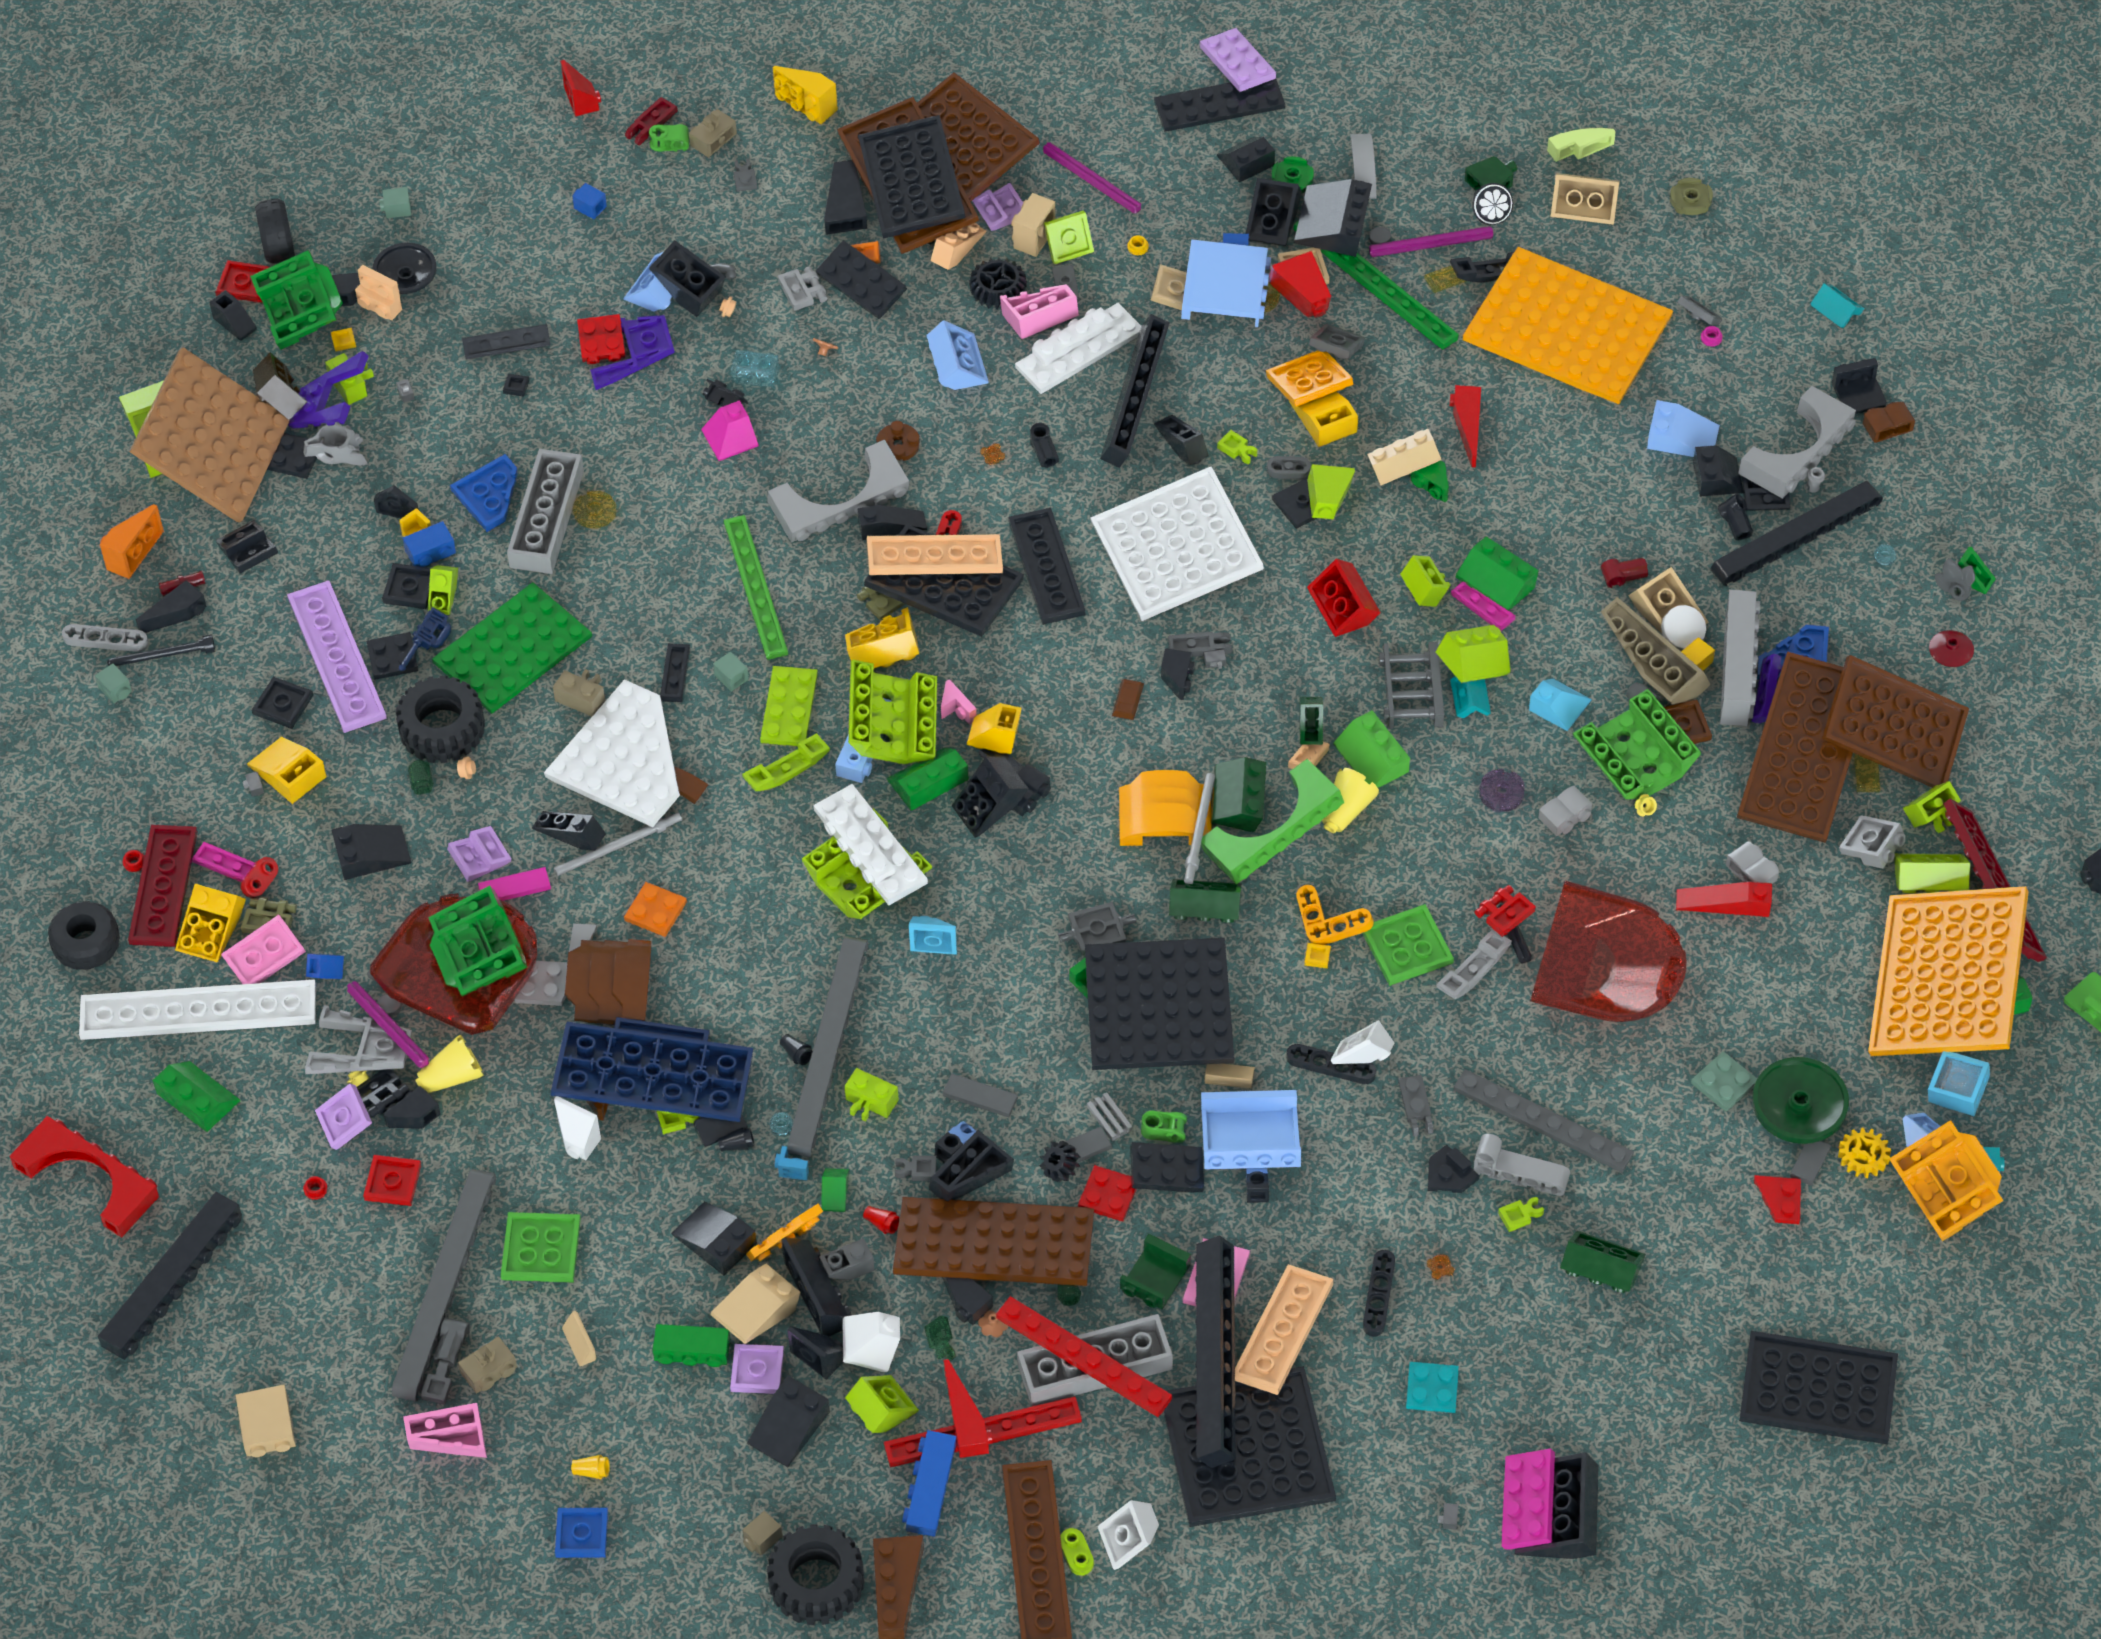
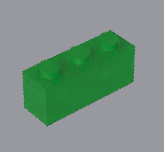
M656 1324L653 1343L654 1361L662 1364L682 1362L687 1366H694L697 1363L707 1364L710 1367L727 1365L730 1347V1332L728 1329Z

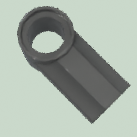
M450 1318L444 1319L440 1331L441 1339L433 1358L435 1363L438 1364L440 1360L450 1362L449 1367L455 1366L461 1346L466 1344V1341H464L465 1337L470 1333V1323Z

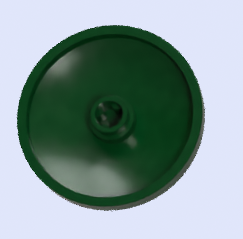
M1790 1057L1776 1061L1762 1071L1754 1086L1752 1104L1758 1121L1768 1132L1788 1142L1808 1144L1822 1141L1839 1130L1847 1116L1849 1095L1842 1078L1828 1065L1811 1058Z

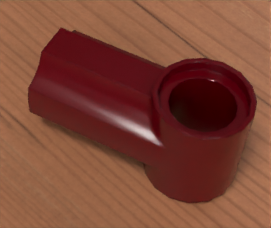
M1643 558L1619 562L1618 559H1609L1601 564V571L1609 588L1615 585L1622 586L1626 581L1648 577L1647 563Z

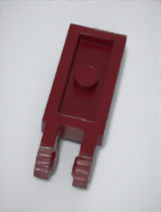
M660 97L634 120V123L625 131V137L631 139L636 135L634 142L640 146L650 136V128L667 122L678 112L677 106Z

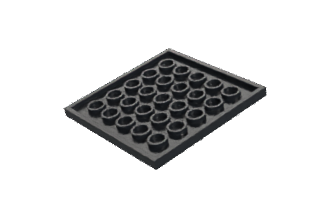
M1225 937L1085 944L1092 1070L1234 1063Z
M1304 1366L1291 1368L1278 1395L1235 1381L1236 1459L1213 1468L1197 1459L1196 1386L1167 1390L1168 1393L1172 1394V1400L1164 1409L1163 1414L1189 1527L1336 1501L1332 1477Z

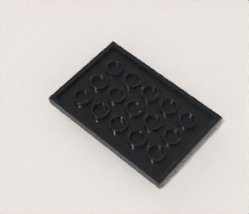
M940 115L858 135L883 239L966 218Z
M906 524L898 536L931 534ZM1003 565L1002 573L868 575L864 580V586L982 637L1024 579V574Z
M1751 1331L1739 1421L1888 1445L1898 1353Z

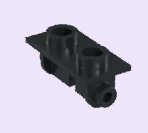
M709 379L706 380L710 386L703 390L705 399L719 405L722 398H724L722 407L739 400L741 404L743 402L749 403L744 398L745 394L735 388L731 391L726 388V384L717 379L714 382Z

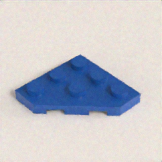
M504 454L451 484L450 488L483 529L488 532L506 521L518 470L513 462Z
M1805 625L1797 634L1787 637L1778 643L1773 650L1760 655L1758 659L1757 680L1760 677L1763 659L1772 654L1782 656L1780 662L1782 667L1787 652L1827 662L1829 627Z

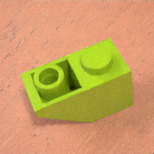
M436 565L430 569L428 611L434 607L443 614L450 615L457 588L458 567Z

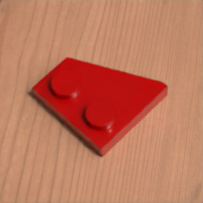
M1754 1175V1184L1760 1190L1765 1205L1769 1207L1774 1222L1799 1224L1801 1179Z

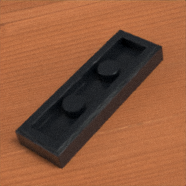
M668 643L660 692L661 701L683 702L690 644Z

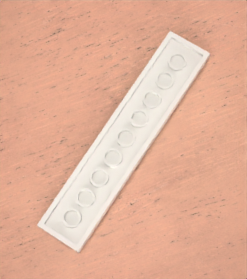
M315 980L81 995L79 1036L81 1040L316 1024Z

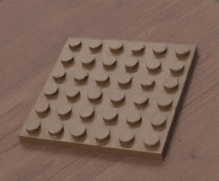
M181 348L129 452L234 521L240 523L247 513L290 420L268 403L265 404L256 395L185 348Z

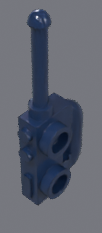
M434 607L427 612L422 624L417 626L418 630L412 634L414 636L412 638L414 641L413 646L402 664L399 665L400 671L406 670V666L421 646L428 650L430 646L439 648L444 644L451 633V625L446 621L448 619L447 615ZM436 628L441 630L437 638L433 635Z

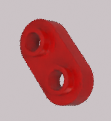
M263 857L252 866L241 882V890L246 897L256 898L262 895L276 877L278 865L274 859ZM265 865L270 867V872L266 870ZM253 882H256L257 889L253 887Z

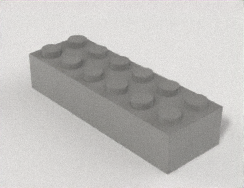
M539 449L507 550L510 568L553 574L584 473L582 455Z
M1729 589L1725 615L1720 724L1747 726L1748 718L1753 719L1756 692L1754 691L1757 680L1755 669H1757L1758 655H1756L1759 639L1757 637V632L1759 631L1758 614L1760 611V601H1756V592Z
M1159 1314L1077 1335L1081 1340L1142 1377L1173 1369V1355ZM1042 1346L1017 1351L1018 1368L1031 1407L1107 1387Z

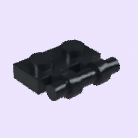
M391 1069L381 1070L357 1086L365 1108L372 1105L367 1110L370 1118L377 1114L382 1115L386 1112V1108L395 1102H400L410 1092L406 1084L399 1089L397 1088L402 1083L400 1078ZM388 1093L390 1094V1095H388L387 1097H385L383 1100H380L382 1097H384V1096L387 1095Z

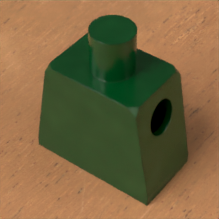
M1492 156L1466 167L1464 181L1475 191L1489 183H1498L1510 189L1513 186V173L1517 171V165L1513 160L1503 164L1497 157Z
M1300 697V745H1323L1322 697ZM1307 729H1315L1316 731H1315V732H1307L1306 730H1307Z

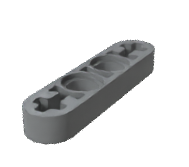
M69 624L62 630L64 642L71 646L133 652L143 651L148 646L147 635L140 630ZM72 632H76L73 637H69V635H72ZM93 634L100 635L98 640H89V637ZM115 636L122 637L121 641L113 643L110 640ZM140 638L141 641H139L138 644H135L134 642Z

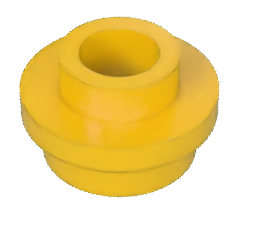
M1136 235L1130 239L1127 248L1131 254L1139 256L1148 251L1149 244L1143 236Z

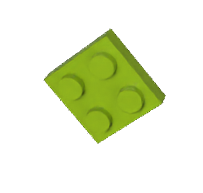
M1076 212L1044 223L1050 254L1054 264L1094 252L1086 212Z

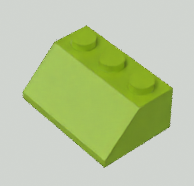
M1495 625L1447 632L1436 650L1437 655L1461 683L1504 676L1510 673L1508 642L1500 629Z
M1894 853L1896 886L1903 893L1912 894L1916 893V890H1925V893L1939 892V890H1949V892L1969 890L1970 862L1964 854Z

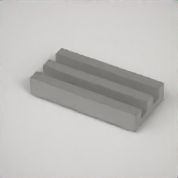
M1107 1092L1103 1094V1097L1095 1098L1094 1102L1090 1101L1087 1103V1108L1112 1141L1132 1131V1125ZM1104 1102H1106V1103L1108 1104V1106L1110 1107V1109L1113 1111V1113L1116 1115V1117L1119 1119V1121H1120V1122L1122 1123V1125L1125 1127L1124 1129H1122V1127L1119 1125V1123L1117 1122V1120L1114 1118V1116L1111 1114V1112H1110V1111L1108 1110V1108L1105 1106ZM1097 1106L1100 1107L1102 1112L1105 1114V1116L1116 1129L1117 1133H1114L1110 1126L1107 1124V1122L1104 1120L1102 1115L1096 1109Z

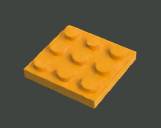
M1318 350L1266 370L1267 378L1295 407L1304 405L1317 398H1323L1330 393L1353 385L1352 376L1328 352Z

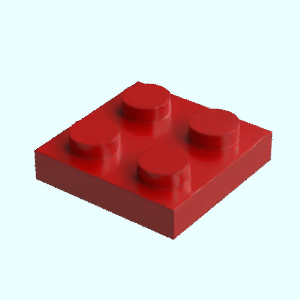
M374 1155L363 1195L364 1201L411 1206L421 1169V1161Z
M1094 1165L1079 1200L1078 1207L1092 1208L1096 1214L1124 1222L1137 1189L1132 1188L1131 1176Z

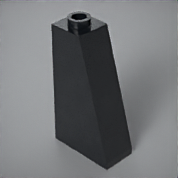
M852 160L834 162L824 217L826 235L867 229V216L859 177Z

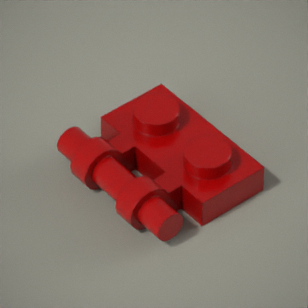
M1510 885L1499 888L1492 898L1481 902L1480 907L1474 911L1478 918L1485 914L1489 915L1486 923L1502 937L1533 914L1536 906L1520 892L1512 897L1511 894L1514 890ZM1499 903H1504L1500 908L1496 907Z

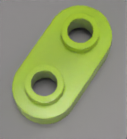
M1075 1528L1064 1530L1060 1535L1061 1546L1070 1570L1080 1576L1090 1573L1094 1566V1559L1083 1533ZM1070 1537H1074L1076 1539L1074 1542L1068 1541ZM1082 1558L1085 1562L1079 1563L1077 1560Z

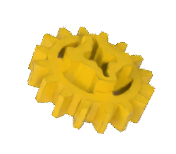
M1861 1128L1860 1133L1853 1129L1851 1135L1845 1134L1843 1141H1840L1838 1158H1842L1841 1166L1848 1165L1847 1172L1856 1171V1177L1860 1173H1864L1865 1178H1868L1869 1173L1876 1177L1878 1171L1884 1172L1886 1165H1889L1891 1148H1888V1140L1882 1141L1881 1133L1876 1136L1873 1135L1874 1129H1871L1869 1133H1866L1864 1128ZM1853 1145L1854 1147L1852 1148L1851 1152H1849V1148ZM1880 1154V1158L1876 1161V1157Z

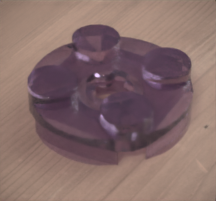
M1495 769L1483 776L1479 788V796L1483 804L1494 812L1500 813L1513 810L1524 800L1525 784L1517 773L1513 771L1508 773L1504 772V769ZM1501 787V789H1507L1506 793H1499L1498 788Z

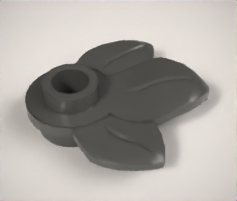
M1948 558L1943 565L1942 573L1935 574V580L1939 588L1951 593L1952 597L1956 600L1964 601L1971 594V585L1975 581V573L1971 565L1961 569L1955 561Z

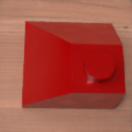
M561 60L563 85L575 117L599 111L598 103H601L599 91H595L592 83L568 62Z

